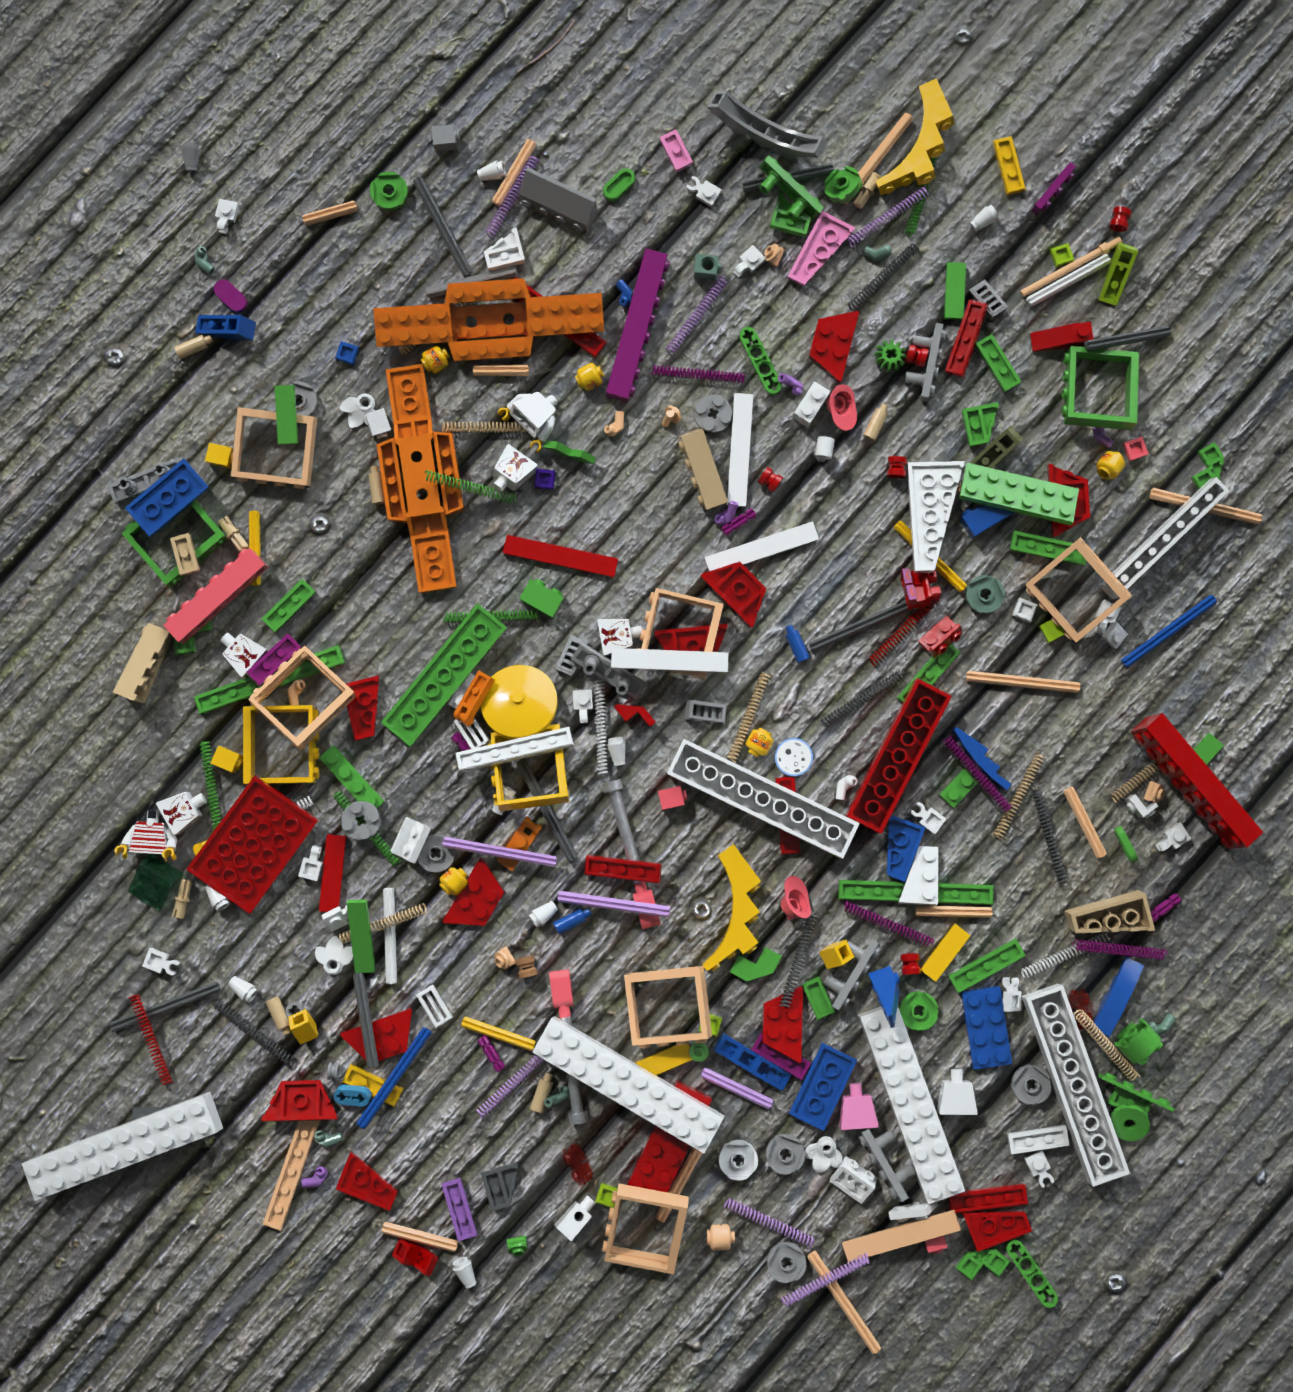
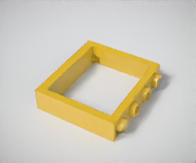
M313 705L263 706L269 713L308 712V724L312 723L319 716V711ZM253 706L243 707V784H248L255 775V713L259 712ZM319 733L309 742V777L260 779L267 784L316 783V779H319V767H316V760L319 759V748H316V740H319Z
M549 725L541 733L560 729V725ZM494 732L490 733L491 740L488 745L513 739L502 737ZM563 749L555 751L559 784L558 794L505 801L501 764L490 766L491 769H494L495 776H491L492 786L496 787L497 793L493 794L495 806L498 805L500 812L568 803L569 795Z

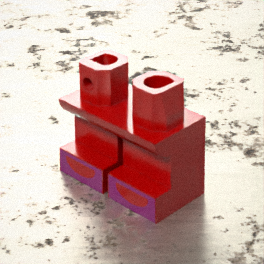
M910 568L902 569L900 580L908 610L930 606L932 600L941 598L940 587L929 586L931 583H937L936 570L933 573H914V570L910 571Z

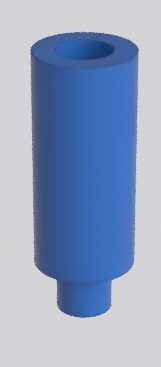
M792 625L785 627L788 633L785 636L797 663L809 659L810 656L799 631L794 630Z
M589 908L584 911L579 909L553 923L560 935L586 922V918L591 916L592 913Z

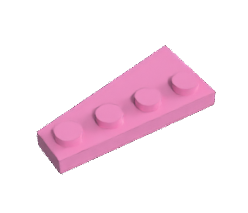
M822 211L787 279L804 287L854 232L855 227Z

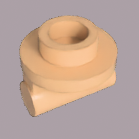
M777 244L768 246L764 253L765 260L771 263L773 267H778L785 249Z
M673 406L665 408V417L662 421L664 427H668L671 421L678 423L681 420V413L678 408Z
M1150 781L1143 799L1154 803L1162 801L1166 793L1163 785Z
M507 946L494 955V962L499 968L507 969L516 963Z

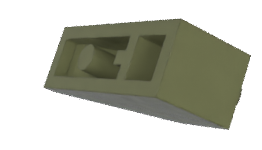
M1009 426L970 463L993 468L1024 439L1012 426Z

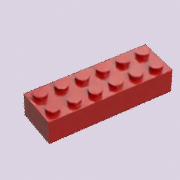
M676 1080L673 1085L707 1106L712 1101L711 1096L683 1082ZM654 1125L626 1185L668 1193L690 1145Z

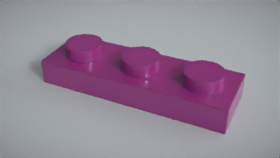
M1070 162L1037 201L1031 210L1033 213L1038 215L1041 210L1045 212L1051 204L1049 200L1052 196L1056 198L1063 190L1062 184L1064 182L1069 183L1075 175L1072 173L1076 167L1073 163Z
M289 634L285 635L246 671V674L259 687L268 676L272 675L301 646Z
M761 1032L751 1048L755 1053L801 1080L811 1065V1062L801 1057V1063H796L775 1049L762 1043Z

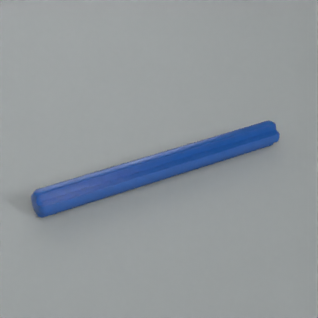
M1213 595L1206 597L1122 658V664L1126 668L1130 667L1217 603L1216 598Z
M423 1027L359 1118L357 1125L360 1128L366 1129L430 1037L432 1032L428 1028Z

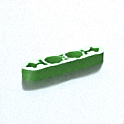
M745 327L740 332V342L765 392L770 396H775L781 391L782 384L778 381V375L756 331L751 327ZM746 332L752 334L751 341L753 344L751 346L747 338L744 339ZM755 348L760 349L762 353L758 358H754L751 355V351ZM767 365L770 368V372L766 375L760 373V366ZM769 377H771L773 384H777L775 391L768 388L770 386Z
M1016 1238L1008 1240L1005 1244L1006 1252L1039 1301L1047 1308L1054 1307L1058 1302V1296L1027 1249ZM1012 1244L1019 1245L1017 1249L1021 1256L1018 1257L1014 1251L1010 1252ZM1025 1259L1031 1262V1266L1027 1270L1021 1268V1262ZM1035 1276H1040L1042 1278L1041 1285L1034 1286L1032 1279ZM1043 1289H1045L1049 1295H1052V1300L1050 1302L1045 1300L1046 1297L1042 1292Z

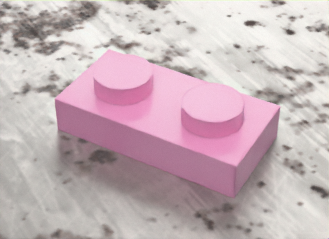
M677 130L659 137L676 173L693 165V161Z

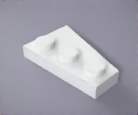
M918 847L898 904L938 905V847Z

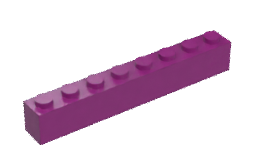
M645 249L606 391V397L628 403L629 398L634 397L636 389L633 386L634 380H638L641 371L638 365L639 362H643L646 351L643 350L644 344L649 342L651 334L648 332L649 325L653 326L655 315H653L654 308L659 306L660 297H658L659 290H663L665 279H662L663 274L668 272L670 261H667L668 254Z

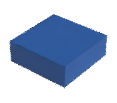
M341 341L335 360L354 366L360 348Z

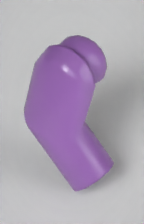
M781 373L778 376L779 382L793 388V394H802L804 387L801 382L785 373Z
M322 1166L316 1168L313 1177L302 1179V1188L321 1186L327 1178V1169Z

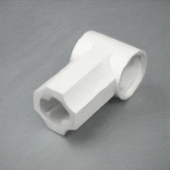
M825 436L818 437L814 450V456L817 458V461L824 462L826 459H832L835 439Z

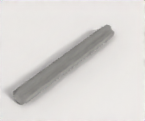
M510 266L426 287V295L429 299L446 295L449 283L517 277V270L515 266Z

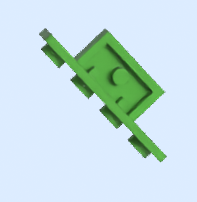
M1107 1072L1105 1075L1098 1074L1099 1078L1115 1085L1107 1102L1115 1107L1137 1105L1148 1114L1152 1103H1155L1172 1112L1175 1110V1108L1169 1106L1171 1102L1159 1097V1100L1152 1098V1093L1141 1089V1092L1134 1089L1135 1085L1127 1081H1123L1122 1084L1116 1081V1076Z

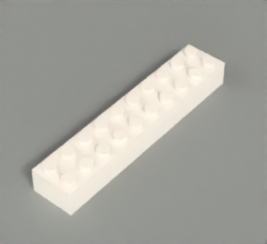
M683 739L667 772V775L841 859L844 858L860 824Z
M1055 984L1023 995L1022 999L1087 1182L1094 1187L1130 1174L1063 985Z
M881 1007L859 1014L861 1026L913 1169L916 1172L925 1201L929 1205L964 1192L963 1183L899 1008L897 1007L895 1027L890 1028Z
M555 1016L549 1021L532 1052L702 1153H705L724 1119L723 1114Z
M207 1092L34 1157L22 1163L34 1201L215 1134L222 1130L223 1126L211 1092Z

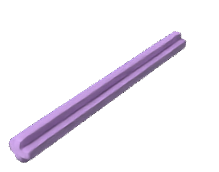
M444 837L442 846L445 848L552 867L557 862L556 856Z
M565 891L558 893V901L661 917H668L671 911L669 906Z

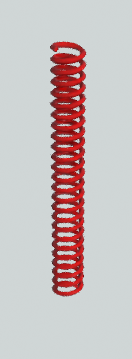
M925 606L920 607V609H917V611H915L914 614H912V617H909V619H907L906 622H904V625H901V627H899L898 630H896V633H893V635H891L890 638H888V641H885V644L883 643L882 646H880V649H877V652H874V654H872V657H869L870 662L874 666L876 665L873 663L872 660L879 664V662L874 657L881 661L877 654L882 658L884 657L881 655L880 652L887 656V654L882 650V648L887 653H889V651L885 648V646L892 650V648L887 643H889L893 648H895V646L890 642V640L895 645H897V643L894 641V639L900 642V640L895 635H897L901 640H903V638L898 634V632L902 634L903 637H905V635L902 633L901 630L908 634V632L903 627H905L908 631H911L906 626V624L910 626V628L912 629L913 626H911L909 622L916 626V624L911 619H913L916 623H919L914 618V616L917 617L920 621L921 618L918 617L917 614L924 618V616L919 611H921L924 615H927L922 610V608L929 613V610L926 609Z
M140 995L131 996L128 999L137 997L130 1001H137L136 1003L131 1004V1006L140 1004L134 1007L133 1010L141 1008L134 1012H141L140 1014H137L135 1017L144 1015L137 1019V1021L144 1019L143 1021L138 1022V1024L147 1022L140 1026V1028L148 1026L141 1030H148L147 1032H144L142 1035L151 1033L145 1036L144 1039L153 1036L152 1038L145 1040V1042L154 1040L147 1044V1046L155 1044L151 1047H148V1049L157 1047L154 1050L149 1051V1053L158 1051L151 1055V1057L158 1055L157 1057L152 1058V1060L161 1058L155 1061L154 1064L163 1061L162 1063L155 1065V1067L164 1065L161 1068L156 1069V1071L165 1069L161 1072H158V1075L167 1072L164 1075L159 1076V1078L168 1076L160 1081L162 1082L168 1080L167 1082L162 1083V1085H165L167 1083H173V1081H171L172 1078H170V1074H168V1067H165V1060H162L164 1057L161 1056V1049H158V1042H155L157 1039L154 1038V1031H151L153 1028L150 1027L151 1024H148L150 1022L148 1020L149 1017L146 1016L147 1013H145L146 1010L144 1009V1006H141L143 1004L141 1002L142 999L139 998Z

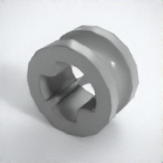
M297 1001L290 1003L285 1010L287 1017L293 1015L290 1009L294 1008V1005L298 1006L297 1009L299 1008L300 1011L304 1010L303 1004Z
M329 1062L327 1080L334 1078L335 1081H338L340 1063L333 1065L332 1062Z

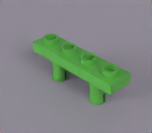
M768 155L758 166L768 176L759 186L763 194H768L777 185L795 202L787 212V216L791 220H796L803 211L812 219L822 211L824 207L820 204V201L812 197L803 185L795 181L793 176L785 171L777 160Z

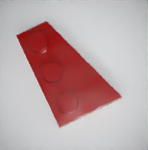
M379 675L346 683L355 693V698L347 705L355 741L375 736Z
M352 1151L350 1152L336 1190L390 1211L398 1190Z
M1024 1211L962 1213L977 1252L1032 1232Z

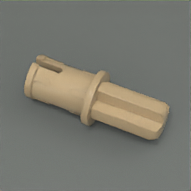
M871 173V176L853 201L855 207L862 209L869 197L874 195V190L877 187L876 180L881 178L879 174Z
M226 516L224 519L219 520L218 524L226 533V538L231 540L237 550L241 552L247 549L248 544L241 536L240 530L235 528L229 517Z
M181 880L178 895L174 898L176 902L172 917L180 919L185 917L188 902H190V899H188L192 886L190 880Z

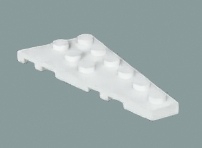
M965 461L908 462L907 464L914 573H933L935 570Z

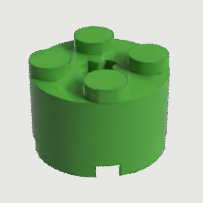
M1138 1019L1139 1023L1134 1024L1132 1022L1128 1024L1118 1034L1117 1038L1119 1041L1118 1043L1115 1041L1114 1044L1131 1063L1143 1065L1148 1061L1149 1056L1153 1052L1161 1049L1163 1043L1161 1042V1037L1144 1019Z

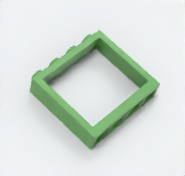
M1071 346L1068 352L1065 353L1063 364H1066V370H1064L1062 381L1065 382V388L1062 390L1064 406L1061 409L1064 424L1132 430L1137 424L1139 352L1108 349L1088 352L1085 350V347ZM1076 358L1126 363L1125 417L1074 412Z
M194 501L191 506L215 532L214 535L195 550L199 564L227 540V535L197 501ZM137 522L128 524L122 535L165 585L172 587L184 577L179 574L178 566L166 575L133 537L142 529Z

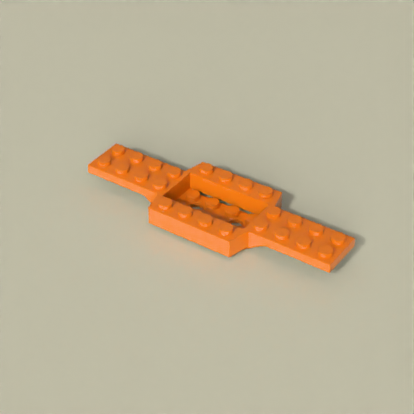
M524 278L449 283L447 285L445 303L373 308L377 347L448 343L454 361L531 356L534 337L604 332L602 293L530 297ZM524 299L522 302L469 306L453 305L456 303ZM506 314L514 316L513 324L507 325L504 323L503 318ZM469 316H473L477 320L476 325L472 328L466 325V319ZM513 335H525V336H526V337H515V338L486 339V340H472V341H457L458 339H469V338L513 336Z
M423 364L385 369L394 424V438L377 444L387 519L389 522L408 524L419 593L457 588L447 517L465 510L462 489L459 490L460 481L457 489H455L457 480L452 488L453 479L451 480L450 487H448L449 478L446 486H444L446 477L444 478L443 485H441L443 508L440 504L437 478L436 482L433 483L435 474L430 482L431 473L429 474L428 481H426L427 472L424 473L426 470L436 473L431 440L434 439L439 474L460 479L454 436L452 433L435 432L433 430ZM414 452L422 454L420 462L412 461L411 456ZM421 489H425L428 492V496L424 500H420L417 497V492Z

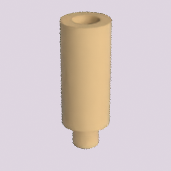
M200 335L174 348L181 360L208 348V344L214 341L211 335L206 337Z
M882 403L880 408L875 409L863 434V437L867 440L876 441L888 416L886 412L888 406Z
M371 466V473L368 476L372 505L385 504L381 472H379L378 466Z
M279 996L266 1001L277 1029H281L283 1035L290 1033L291 1031L288 1027L289 1018Z
M546 1072L544 1078H540L530 1106L531 1110L539 1113L544 1112V1100L549 1097L553 1082H551L552 1074Z

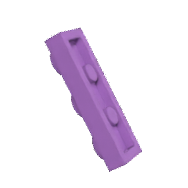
M461 1177L443 1182L441 1185L458 1241L477 1236L478 1233Z

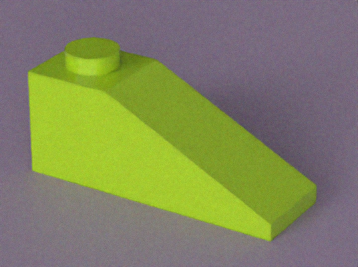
M1118 242L1098 300L1117 306L1139 252L1136 247Z

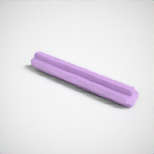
M704 1068L701 1073L703 1079L766 1109H770L773 1104L771 1098L708 1068Z

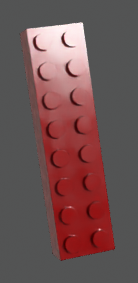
M918 678L914 679L844 816L882 834L952 697L951 695Z
M1163 713L1144 718L1130 731L1136 743L1143 746L1147 756L1159 765V770L1171 779V784L1182 792L1185 801L1193 805L1196 809V814L1208 823V828L1220 837L1221 843L1226 848H1248L1263 833L1260 827Z

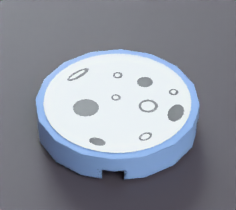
M790 738L778 745L774 759L776 766L782 773L788 776H798L809 770L813 754L810 746L805 741Z

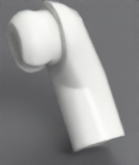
M848 775L838 781L835 799L845 800L846 790L856 786L858 783L855 776Z

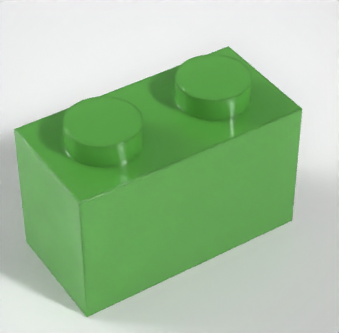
M537 578L535 581L530 579L519 598L520 601L554 619L565 600L562 597L563 593L555 588H552V590L546 588V583Z

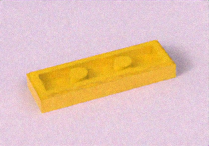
M1012 136L993 140L992 144L1006 196L1025 192L1026 188Z
M954 923L922 965L921 971L936 982L971 935Z
M689 1044L674 1045L634 1063L654 1075H658L693 1059L689 1055Z
M350 1064L342 1083L367 1087L370 1089L372 1097H375L386 1080ZM396 1085L384 1102L395 1107L404 1088Z

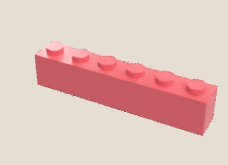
M251 548L242 550L234 562H229L225 565L224 571L221 574L213 576L209 580V584L205 588H200L191 601L184 602L180 607L181 610L176 614H171L163 626L179 643L184 644L269 568L268 565Z

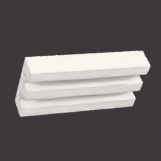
M475 716L473 724L484 741H480L471 726L466 727L478 744L477 746H475L461 724L462 721L454 720L471 749L483 747L490 742Z
M434 985L416 995L435 1028L453 1018ZM429 991H432V993L434 994L435 998L437 999L438 1003L440 1004L441 1008L446 1014V1018H444V1016L442 1015L441 1011L439 1010ZM424 994L428 998L429 1002L431 1003L432 1007L434 1008L435 1012L437 1013L441 1021L438 1022L436 1020L429 1006L422 997Z

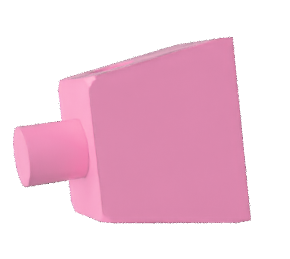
M851 1083L850 1095H842L839 1120L841 1130L879 1127L872 1097L869 1093L862 1094L861 1083Z

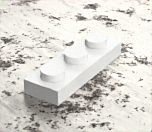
M1066 1125L1007 1133L1011 1154L1069 1146Z

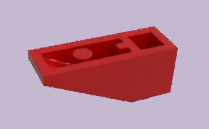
M1091 322L1073 323L1030 333L1032 352L1066 349L1071 346L1085 347L1084 343L1093 339Z

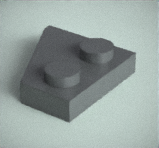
M518 1161L481 1172L492 1211L511 1206Z

